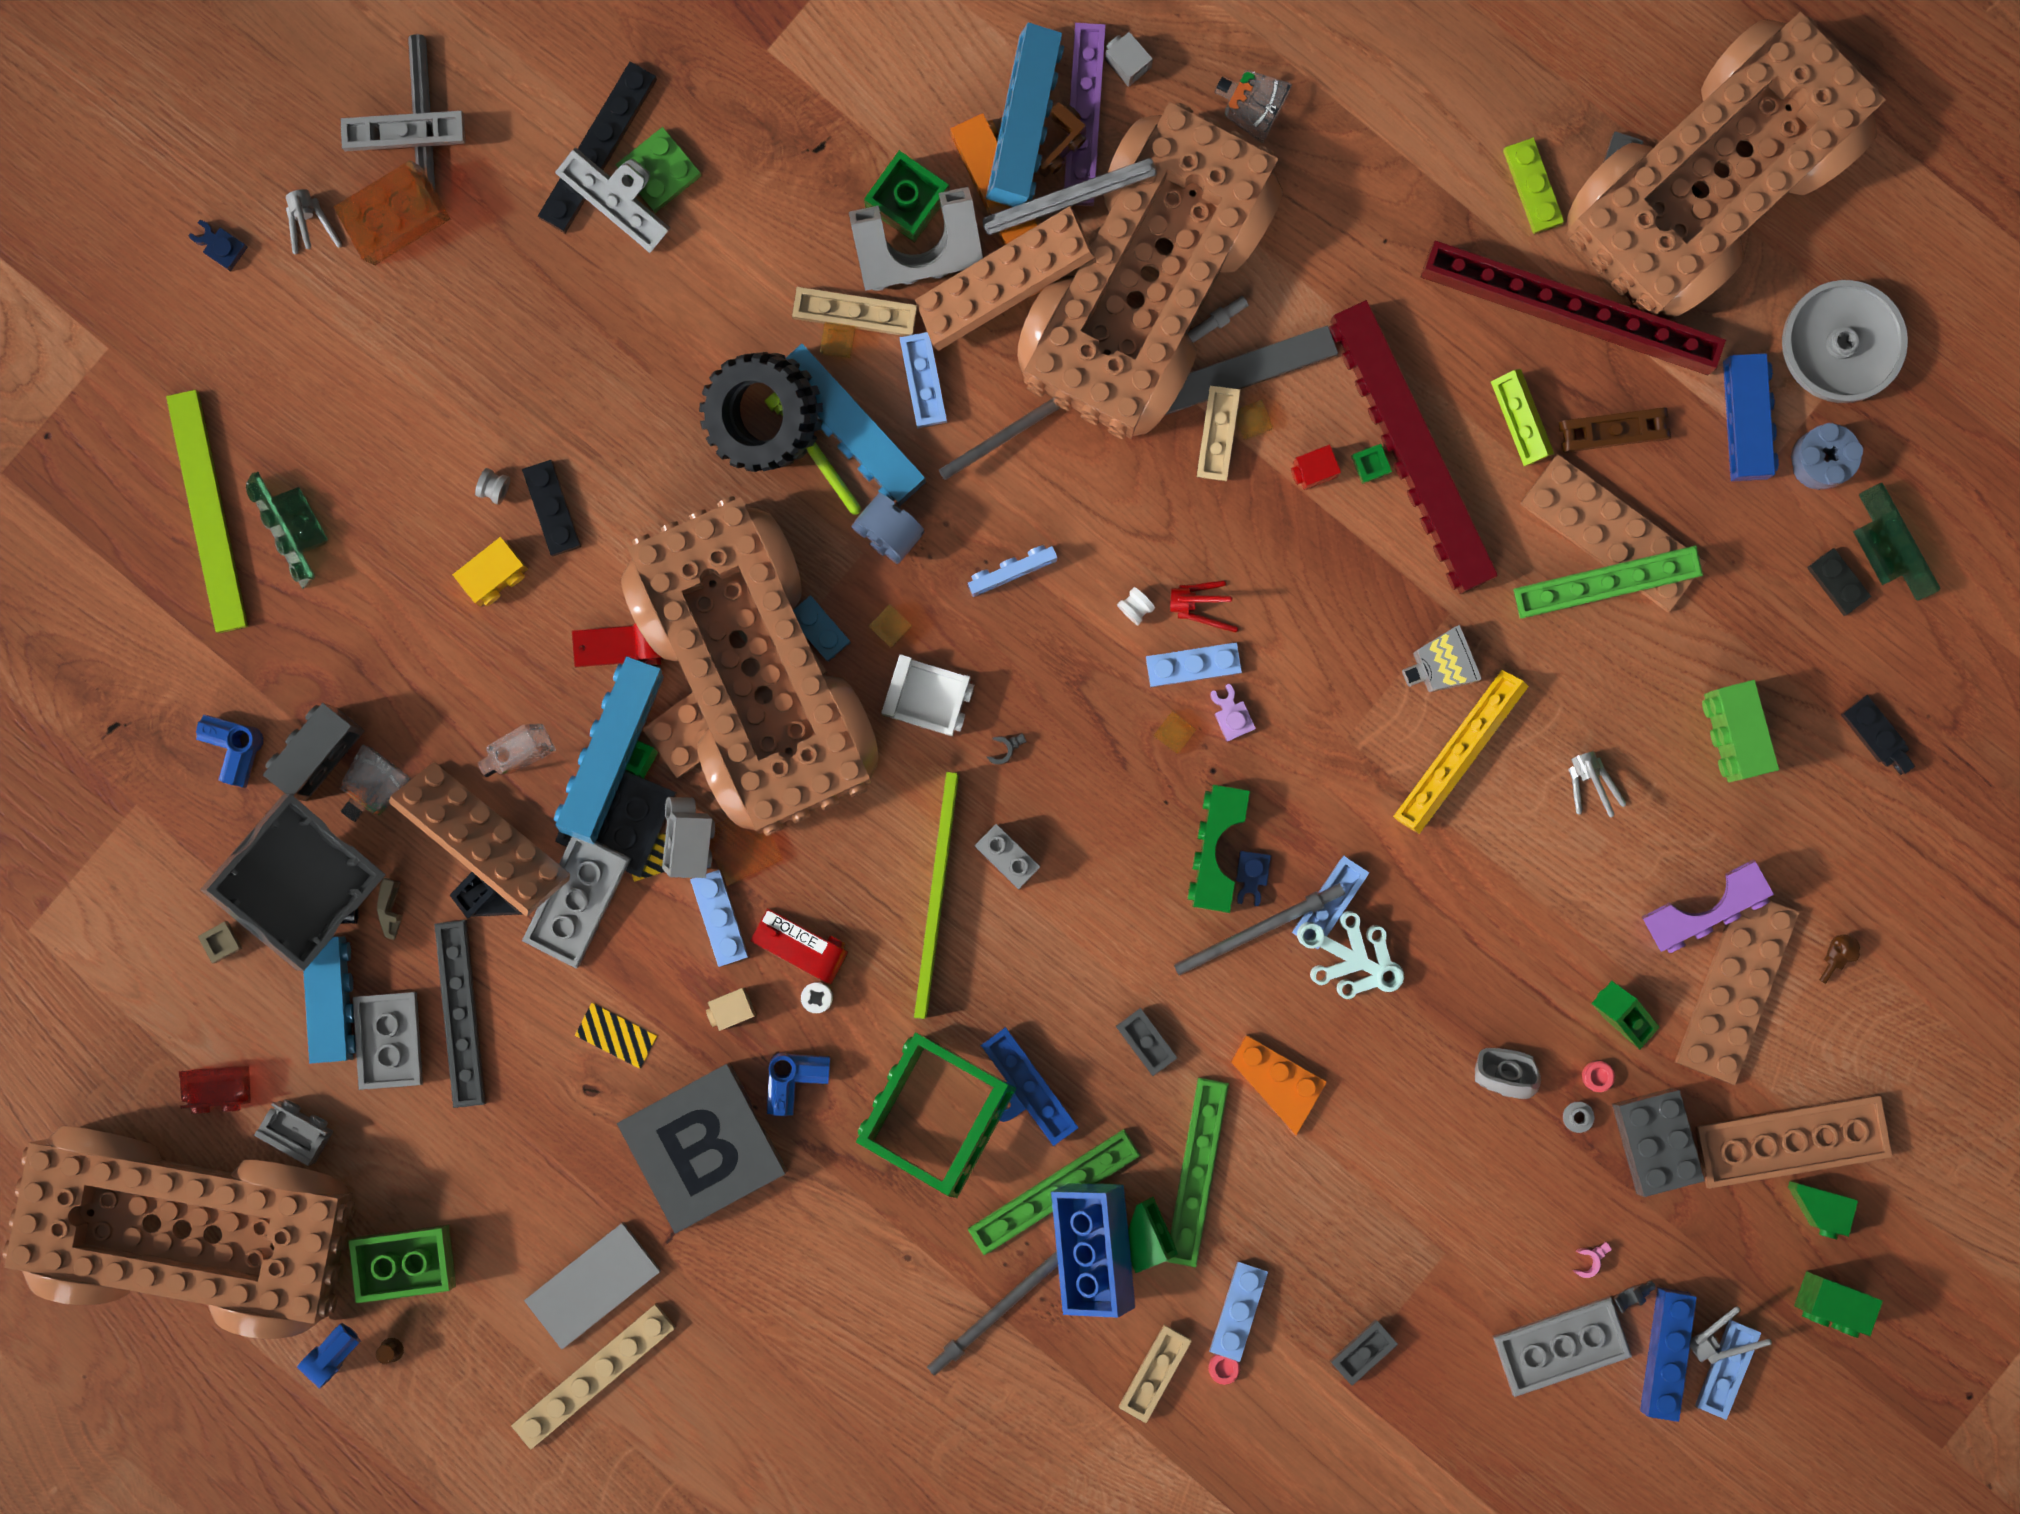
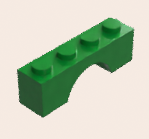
M1212 785L1211 791H1205L1202 809H1207L1206 822L1200 821L1197 839L1202 840L1201 852L1195 851L1192 869L1197 870L1196 882H1190L1187 900H1192V907L1230 913L1235 882L1226 877L1218 867L1215 849L1219 837L1228 827L1245 822L1250 794L1248 790Z

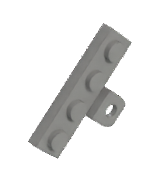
M575 147L555 171L560 178L649 253L670 230L667 224L636 199L648 183L650 172L635 159L627 160L610 177Z

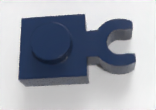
M199 220L198 224L205 229V234L202 237H196L190 233L188 236L198 245H207L203 253L231 272L248 247L222 228H219L216 234H214L213 228L207 222Z
M1245 851L1239 852L1235 882L1244 883V887L1237 894L1238 904L1243 903V897L1246 893H1251L1254 896V906H1259L1261 895L1257 887L1258 885L1267 886L1271 855Z

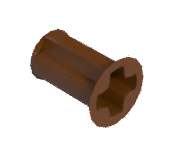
M396 1338L385 1339L376 1351V1359L382 1364L398 1361L404 1353L402 1343Z

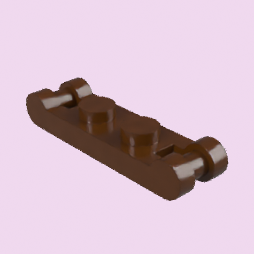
M1655 408L1558 422L1559 430L1563 432L1564 442L1561 443L1563 453H1572L1588 449L1671 439L1670 429H1667L1665 419L1668 418L1667 408ZM1646 421H1653L1655 430L1648 431ZM1583 429L1585 439L1576 440L1575 430Z

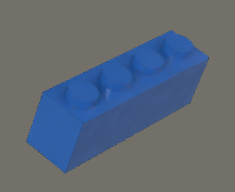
M1767 354L1730 355L1723 361L1731 482L1768 480L1775 475V471L1778 470L1779 466L1778 454L1774 453L1773 441L1776 440L1777 429L1776 424L1771 421V411H1773L1775 405L1774 394L1769 391V381L1772 379L1773 374L1772 364L1767 362Z
M1657 1287L1640 1411L1647 1417L1676 1422L1680 1420L1697 1296L1689 1292Z

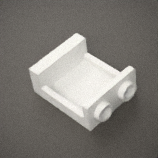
M899 655L882 709V715L953 737L955 730L961 731L966 715L960 713L964 701L970 702L975 685L970 684L971 677L968 675L957 674L912 660V658L904 655Z

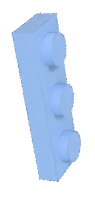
M928 332L899 337L917 428L947 423L932 343Z
M1044 545L1038 546L1028 551L1029 556L1018 561L1016 557L1000 563L1001 569L991 573L986 569L972 575L973 581L968 582L972 596L976 597L1056 562L1057 556L1053 546L1047 549Z
M1237 642L1146 656L1150 688L1242 673Z
M1342 856L1318 894L1340 883L1345 895L1324 904L1325 908L1315 913L1310 911L1304 914L1292 933L1297 936V931L1302 924L1313 922L1322 928L1325 936H1328L1369 872L1347 857ZM1308 929L1304 933L1305 939H1310L1314 935L1313 929Z
M721 870L707 873L706 878L690 879L718 967L748 958L749 956Z
M1237 1262L1209 1352L1237 1362L1241 1361L1268 1274L1267 1271Z
M1729 1320L1720 1341L1721 1347L1717 1349V1353L1758 1342L1761 1332ZM1754 1350L1727 1357L1711 1364L1695 1406L1727 1420Z

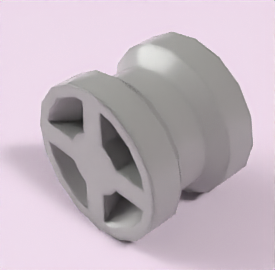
M485 468L477 482L475 495L480 498L488 497L493 503L500 505L508 491L510 477L504 474L498 476L494 474L493 470Z

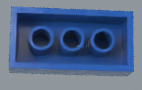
M1069 1183L1052 1191L1051 1197L1063 1315L1118 1318L1134 1309L1135 1298L1124 1185Z

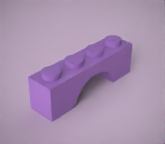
M1753 859L1725 874L1726 888L1724 895L1719 903L1708 911L1688 913L1676 908L1669 902L1642 916L1660 951L1662 952L1667 949L1668 953H1672L1686 945L1684 940L1694 935L1699 939L1713 932V925L1721 921L1726 925L1741 917L1740 911L1750 906L1753 910H1756L1770 902L1768 897L1774 894L1756 861Z

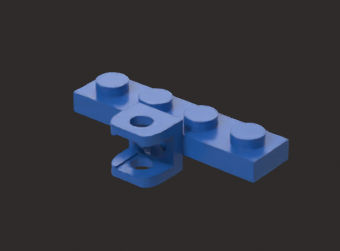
M1006 1027L981 1044V1047L1007 1083L1017 1088L1010 1100V1107L1004 1111L1000 1118L1001 1122L1009 1121L1027 1109L1053 1146L1078 1129L1074 1120Z

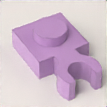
M1230 684L1225 686L1228 692L1226 699H1220L1215 690L1211 691L1212 701L1216 705L1221 706L1222 711L1214 715L1227 742L1256 729L1244 702L1234 703L1235 692Z

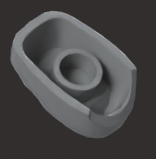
M1485 1048L1480 1051L1475 1065V1082L1490 1091L1500 1093L1502 1096L1529 1099L1539 1090L1541 1075L1533 1056L1508 1049Z

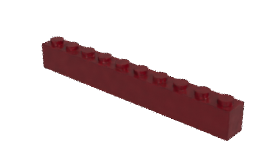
M1434 241L1429 249L1420 278L1707 376L1717 369L1726 339L1438 241Z
M1367 300L1333 315L1330 321L1331 325L1329 326L1332 338L1336 343L1340 341L1344 353H1342L1343 361L1348 370L1353 369L1358 379L1355 381L1357 391L1361 397L1366 396L1371 406L1368 408L1369 416L1375 425H1380L1383 435H1381L1382 443L1387 452L1392 451L1397 461L1394 463L1396 473L1401 480L1405 478L1410 488L1407 490L1408 498L1413 507H1419L1423 516L1420 518L1421 525L1427 535L1431 534L1436 543L1433 546L1435 555L1440 562H1445L1449 570L1446 573V577L1453 590L1458 589L1459 594H1462L1493 580L1498 574Z

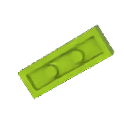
M1534 137L1505 147L1503 152L1533 234L1535 235L1563 225L1564 220Z
M1513 370L1491 381L1523 465H1531L1554 454L1522 370Z

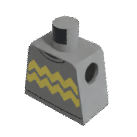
M1460 625L1416 650L1413 655L1417 664L1402 670L1404 679L1409 687L1424 681L1429 692L1473 684L1482 679Z

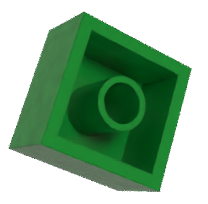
M899 150L864 198L865 208L879 206L881 219L915 243L940 209L939 193L950 191L949 184Z
M1806 1271L1794 1306L1803 1310L1802 1317L1829 1327L1830 1322H1832V1328L1859 1338L1860 1333L1871 1337L1883 1300Z

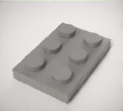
M417 992L353 997L359 1090L423 1085Z

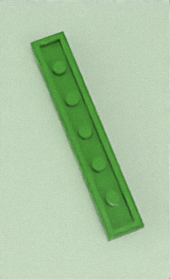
M1695 545L1513 588L1521 619L1703 576L1697 546Z
M1199 1077L1197 1079L1170 1236L1178 1255L1166 1262L1191 1267L1197 1266L1229 1083Z
M1122 1129L970 1226L968 1231L983 1255H986L1052 1213V1191L1069 1183L1097 1184L1141 1155L1126 1131Z

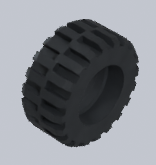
M768 352L744 354L737 356L736 359L727 360L721 364V370H715L709 378L712 384L705 385L702 391V395L706 396L705 402H700L699 412H704L705 420L700 421L702 430L707 429L710 435L706 437L708 444L718 447L716 454L722 460L731 459L729 462L731 466L738 469L745 467L746 471L757 472L793 464L794 460L801 459L807 454L806 448L813 446L817 440V437L813 435L814 432L821 430L823 421L817 418L818 413L823 412V403H817L815 395L820 394L818 386H811L809 380L812 379V376L807 370H799L800 363L794 359L786 360L785 355L779 353L768 354ZM754 383H764L777 394L782 404L783 420L780 430L773 439L768 441L759 440L750 434L741 419L740 404L743 394Z

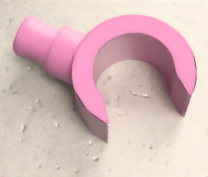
M1604 1242L1603 1245L1597 1246L1592 1251L1587 1248L1577 1249L1576 1252L1580 1254L1590 1255L1593 1265L1588 1271L1573 1270V1272L1583 1278L1595 1276L1600 1270V1260L1605 1257L1606 1253L1612 1250L1607 1242Z

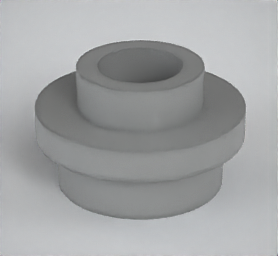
M1572 1102L1564 1109L1563 1122L1569 1130L1582 1133L1592 1127L1594 1112L1584 1102ZM1581 1111L1584 1114V1120L1581 1123H1576L1574 1115Z

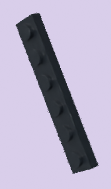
M629 62L579 145L578 150L602 170L606 167L656 83V76ZM560 178L538 217L566 234L586 199Z

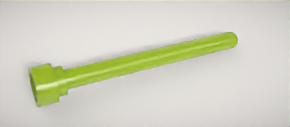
M774 392L764 402L771 412L775 411L777 415L781 414L783 417L782 404ZM816 442L813 446L807 447V452L850 513L853 515L859 514L861 512L860 504Z

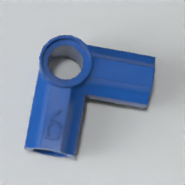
M204 714L197 725L196 740L227 748L219 781L247 788L256 752L263 745L262 733L255 727L244 726ZM244 732L249 736V743L245 748L240 742Z
M786 1052L774 1055L769 1064L767 1114L777 1116L794 1115L795 1082L828 1084L830 1056L795 1055ZM779 1060H786L791 1064L792 1070L787 1075H779L774 1069L775 1063Z
M341 1323L319 1347L316 1346L298 1364L297 1368L320 1389L340 1370L344 1359L357 1347L361 1340L352 1328Z

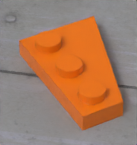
M1245 1035L1230 1061L1288 1128L1297 1135L1327 1082Z

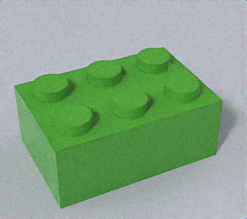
M1755 680L1705 693L1702 707L1705 716L1711 719L1713 730H1710V736L1714 747L1719 749L1721 759L1718 760V766L1722 777H1726L1727 782H1733L1778 771L1779 767Z
M449 1225L359 1236L349 1240L356 1303L446 1292L456 1287Z

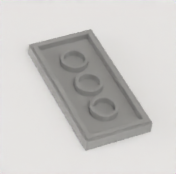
M572 837L559 863L561 867L570 873L569 881L537 908L522 941L577 969L631 858L598 841L595 844H591Z
M623 1222L524 1301L558 1346L563 1349L656 1276L661 1270Z
M1610 1296L1493 1336L1514 1397L1632 1357Z

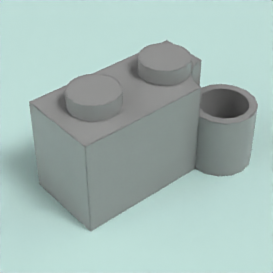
M668 797L665 803L667 826L662 869L669 877L706 878L707 868L711 867L712 853L709 850L710 839H713L715 835V822L707 813H695L696 805L694 798Z

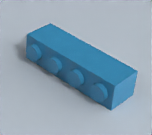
M333 937L303 971L309 1064L353 1060V1054L356 1053L355 1035H352L351 1023L354 1022L353 1004H350L349 992L353 991V976L351 973H348L347 961L351 960V946L349 942H346V937Z

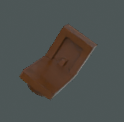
M1060 101L1051 109V119L1069 135L1040 165V174L1044 177L1050 172L1052 174L1058 172L1066 161L1064 157L1071 150L1076 152L1086 141V137H1084L1086 135V125L1080 121L1081 115L1072 106L1068 105L1065 107Z

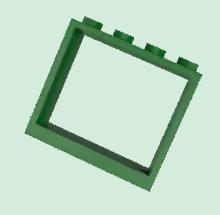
M915 1032L913 1037L908 1038L902 1049L904 1054L899 1063L895 1064L889 1071L887 1076L888 1083L884 1091L879 1092L875 1097L872 1105L874 1109L871 1115L861 1123L856 1143L949 1197L958 1198L1017 1088L933 1040ZM924 1048L993 1087L944 1180L937 1178L875 1141Z

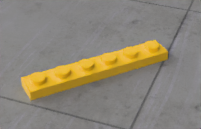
M1504 670L1500 671L1393 817L1398 822L1418 834L1422 832L1529 687L1523 680Z

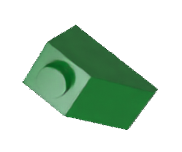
M1613 981L1602 989L1591 1003L1607 1022L1639 1050L1660 1028L1638 999Z
M1789 1181L1788 1188L1808 1223L1820 1229L1819 1235L1836 1240L1839 1234L1849 1237L1858 1200Z
M1154 1196L1137 1204L1128 1229L1131 1266L1134 1268L1135 1273L1168 1261L1178 1255Z

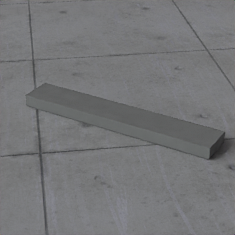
M1328 325L1189 373L1182 389L1165 415L1208 401L1210 386L1240 390L1337 356L1338 352Z
M467 920L436 923L434 926L453 1108L484 1105L486 1100Z

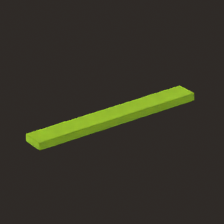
M191 390L166 396L215 632L223 633L248 627L199 391Z
M946 772L914 1018L925 1019L928 1016L959 775L952 772Z

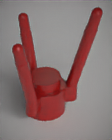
M1226 581L1179 585V588H1171L1170 612L1178 613V619H1190L1235 633L1239 630L1236 626L1189 612V610H1195V602H1232L1233 598L1231 596L1196 595V592H1194L1223 587L1226 585Z

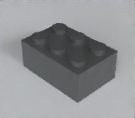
M322 703L320 706L315 705L305 717L307 722L300 730H294L285 741L287 744L285 749L280 754H274L265 766L267 770L263 776L285 794H292L297 800L307 802L365 731L340 709Z
M1669 1088L1612 1104L1636 1194L1647 1197L1705 1181L1680 1090Z

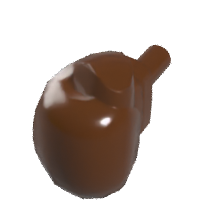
M1846 934L1836 935L1833 938L1827 955L1824 958L1829 965L1819 979L1821 982L1826 984L1836 967L1843 970L1847 962H1854L1859 959L1860 945L1855 938Z

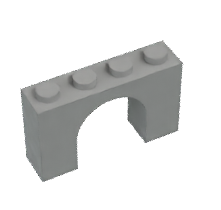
M969 187L939 193L944 219V232L938 244L922 254H904L895 250L888 243L883 229L879 206L850 211L849 217L865 291L871 289L880 291L890 285L900 283L913 284L919 279L928 277L942 278L948 273L963 271L983 259Z

